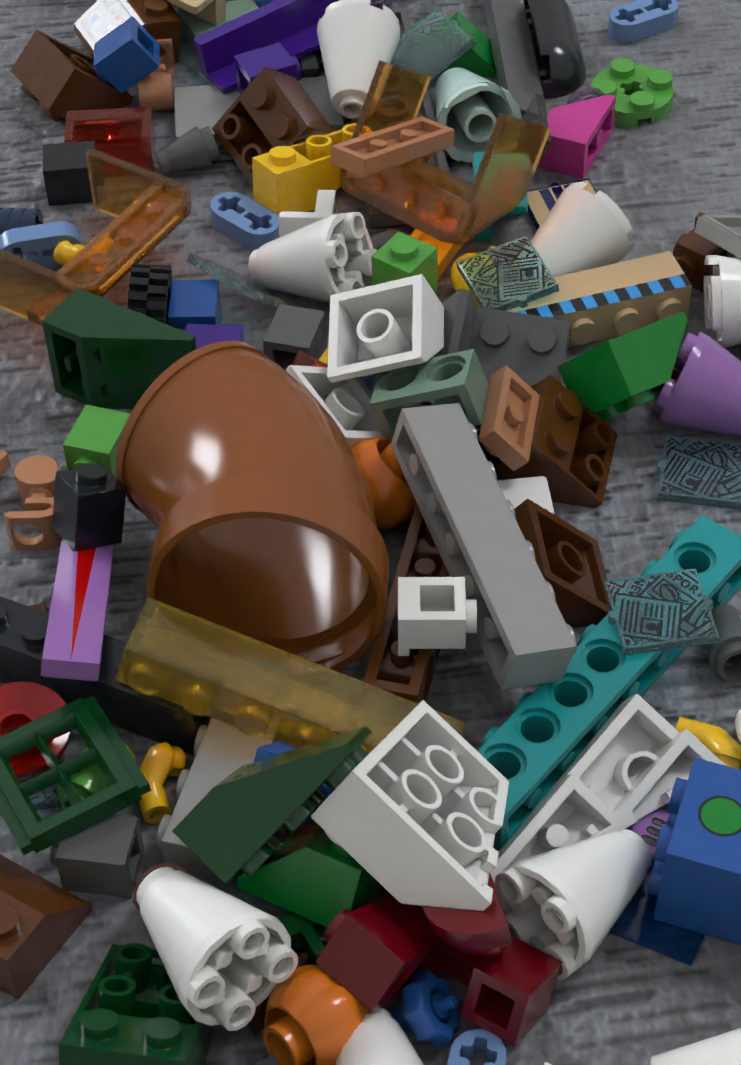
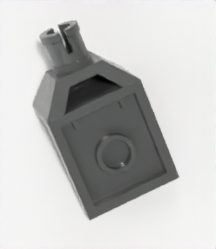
M460 289L442 302L444 306V348L433 357L474 349L489 384L491 374L505 365L513 370L530 387L550 375L562 383V376L557 366L566 362L572 329L571 321L476 307L468 290Z

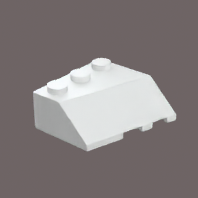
M422 700L350 772L310 817L324 829L332 842L346 850L401 904L484 911L492 902L493 888L488 886L489 874L497 867L499 852L493 846L495 833L503 826L509 781L435 710Z

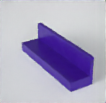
M275 0L193 38L202 74L222 93H228L237 88L235 55L279 42L290 56H295L297 59L319 50L320 45L317 36L319 18L323 17L325 9L331 3L339 0Z

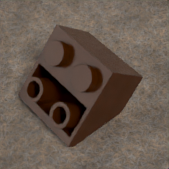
M264 67L212 127L213 132L252 187V157L268 153L270 149L277 146H291L306 141L312 135H326L335 132L295 77Z
M550 375L531 386L540 395L529 462L515 471L495 456L493 457L492 464L496 473L503 480L538 476L546 477L552 502L596 508L603 503L617 434L607 422L598 418L587 408L574 392L565 388L556 378Z

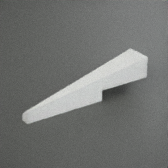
M635 694L619 705L499 851L497 867L490 873L494 885L495 877L517 861L607 832H619L669 803L676 778L688 780L694 757L721 765L725 764L689 730L685 729L678 732L640 695Z

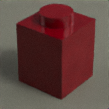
M372 901L352 912L346 908L331 921L323 934V938L328 941V944L316 960V963L371 1011H374L400 994L430 948L380 905Z

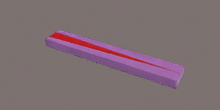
M63 539L61 540L42 655L41 676L98 681L115 544L73 551Z

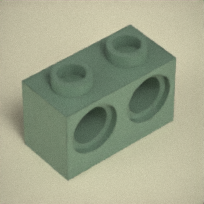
M470 349L432 357L425 363L380 372L369 405L383 436L391 441L402 408L460 403L468 422L472 423L475 427L482 424L489 383L475 350Z

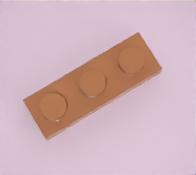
M421 116L332 145L330 163L347 170L348 174L352 177L359 179L372 178L377 172L389 168H401L405 166L406 162L418 158H429L434 156L435 152L452 147L455 129Z

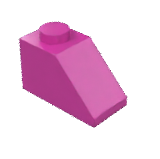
M607 94L552 108L544 122L538 123L535 126L532 134L531 147L536 149L535 167L584 179L614 131L616 96Z

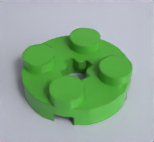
M628 58L614 59L610 64V68L604 69L593 78L590 85V99L607 94L616 96L614 125L637 127L639 119L650 117L651 124L664 119L672 109L674 95L672 86L673 76L667 70L635 64L633 60Z

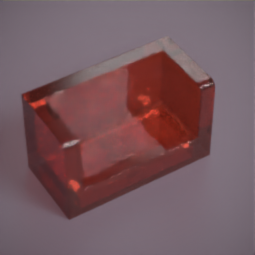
M152 107L67 111L64 143L94 140L97 158L105 157L107 174L154 172L156 137Z

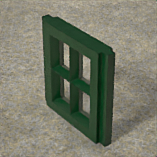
M94 696L85 700L80 697L0 737V814L23 856L32 851L38 853L142 800L141 795L151 791L148 781ZM77 729L89 750L60 764L48 742ZM38 748L50 770L21 784L9 761ZM98 763L111 786L82 800L69 777ZM59 783L72 806L42 820L29 797Z

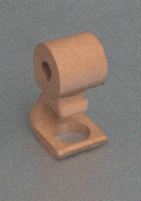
M172 39L156 40L160 47L166 50V54L159 58V68L138 82L141 112L175 110L173 79L176 74Z
M29 456L17 463L14 469L20 503L25 511H9L3 514L8 539L14 550H49L61 545L62 537L52 528L56 472H58V466L56 461L49 456ZM20 524H32L37 526L42 531V534L37 537L28 538L19 535L14 528Z

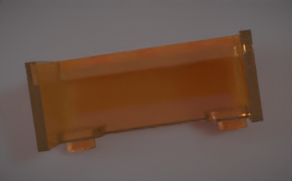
M379 60L351 139L415 119L431 76ZM499 113L473 184L428 163L429 158H418L406 162L405 166L401 168H389L377 172L374 177L368 179L352 177L348 174L347 170L341 168V186L347 194L442 242L457 245L463 244L523 201L551 129Z
M90 148L85 155L94 209L116 219L58 272L0 249V308L43 326L42 320L76 288L103 297L131 271L133 263L138 264L190 215L192 203L189 188L183 183Z

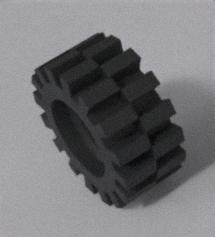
M133 263L129 279L127 308L169 325L168 314L172 286L171 266Z

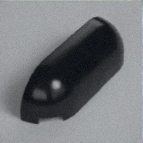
M524 0L544 99L558 98L575 92L586 80V65L574 17L569 5L565 0Z

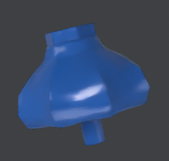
M421 969L414 974L411 983L403 988L401 995L402 1003L393 1010V1017L399 1023L404 1033L411 1032L416 1039L426 1041L435 1048H446L451 1042L453 1034L461 1028L458 1018L459 1001L451 993L446 978L436 977L430 970Z

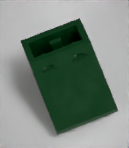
M76 288L42 320L55 392L85 405L106 409H134L141 396L155 379L174 362L196 350L194 335L80 288Z
M367 726L239 767L214 786L172 832L225 884L239 870L250 877L287 839L279 829L283 826L292 834L327 798V795L320 789L322 784L325 783L334 790L369 754L360 745L369 737L372 731Z
M139 943L112 944L59 1043V1065H205L214 1026L197 1022L188 1013L175 991L157 950L150 949L148 946Z

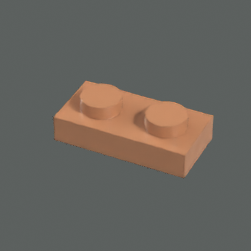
M505 365L491 374L478 440L492 456L498 457L510 469L515 471L529 462L540 395Z

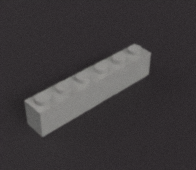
M460 403L402 408L390 445L449 576L465 577L466 599H476L477 633L475 634L500 689L505 690L562 681L577 648L574 630L569 624L565 623L556 604L553 587L548 581H545L535 561L533 546L530 541L525 540L516 521L514 507L509 500L505 499L497 482L495 468L490 461H487L478 443L477 431L474 425L468 422Z

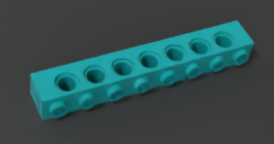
M701 515L687 531L682 529L675 535L668 551L658 562L652 560L647 564L640 578L646 581L640 582L643 586L637 584L635 586L642 588V591L646 588L648 581L652 582L654 580L649 578L650 576L656 578L658 575H662L641 596L651 597L648 595L650 593L658 599H663L651 589L664 578L697 600L686 613L682 612V618L704 598V602L697 607L688 621L693 624L703 609L708 610L709 613L719 605H726L741 589V536ZM681 572H685L686 574L691 576L693 579L698 581V584L690 578H688L687 576H685L684 574H682ZM666 574H668L669 576H671L670 574H673V577L669 578L666 576ZM679 574L683 577V580L690 581L691 585L684 588L680 585L683 580L676 579L673 581V579ZM663 580L654 590L660 594L659 588L661 584L668 583ZM683 582V585L687 586L688 582ZM693 585H696L699 588L698 590H695V594H693V590H688ZM662 586V595L668 600H674L670 591ZM633 587L630 591L638 592L639 589L634 590L635 587ZM671 588V590L674 591V593H675V595H676V599H677V593H676V591H675L673 588ZM678 590L680 598L688 601L683 603L692 604L694 600ZM618 595L615 607L612 603L608 614L597 626L595 624L589 625L582 633L576 652L572 656L562 681L544 683L533 693L530 691L524 693L516 703L512 715L501 727L494 726L485 734L479 745L478 752L509 781L503 826L495 833L493 846L495 850L499 852L619 705L635 694L643 697L708 624L689 635V638L681 630L680 635L685 638L680 637V639H677L680 603ZM624 599L623 611H622V617H621V624H620V623H619V614H620L621 600ZM627 600H630V602H629V609H628L627 624H626V631H623V629H624V621H625V614H626V607H627ZM633 600L635 601L633 610L631 632H628ZM637 601H640L635 633L633 632L635 623ZM648 603L647 615L644 616L645 604ZM651 603L653 604L652 617H650ZM656 604H659L657 618H655ZM664 605L663 618H660L661 606ZM669 605H670V606H671V614H670L669 631H668V637H665V636H666V628H667L668 611H669ZM683 605V610L685 611L689 605ZM674 606H677L674 635L671 638ZM706 611L695 625L696 627L700 626L703 620L707 622V618H704ZM641 617L663 620L662 637L640 634ZM644 619L642 632L657 634L656 630H647L645 626L648 623H655L657 625L660 621ZM685 621L681 623V628L687 632L695 629ZM623 634L666 641L652 643V640L648 642V640L643 639V641L638 642L639 644L633 645L635 642L630 637L623 636ZM624 639H629L631 641L630 645L626 646Z

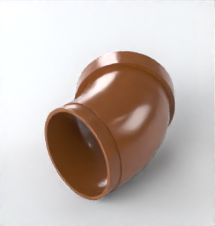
M241 341L215 342L200 347L174 362L154 380L135 405L124 426L116 455V476L126 487L127 501L158 528L146 584L147 602L156 625L163 635L183 654L209 669L275 663L278 669H286L289 672L291 683L320 678L350 665L371 647L377 638V634L382 629L386 613L389 580L387 548L378 531L370 489L355 452L335 420L310 391L253 345Z

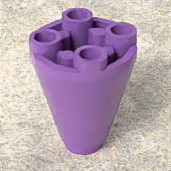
M688 332L674 365V368L680 370L677 380L671 378L670 381L663 385L652 411L661 414L659 421L666 424L741 437V361L710 336L699 332L698 336Z

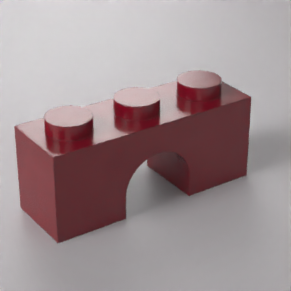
M389 892L377 902L378 905L430 948L405 986L411 983L414 974L421 969L457 978L468 987L460 1017L489 1031L513 1046L520 1041L548 1010L562 961L512 935L511 949L501 951L499 955H470L452 948L439 938L428 923L421 905L401 904Z

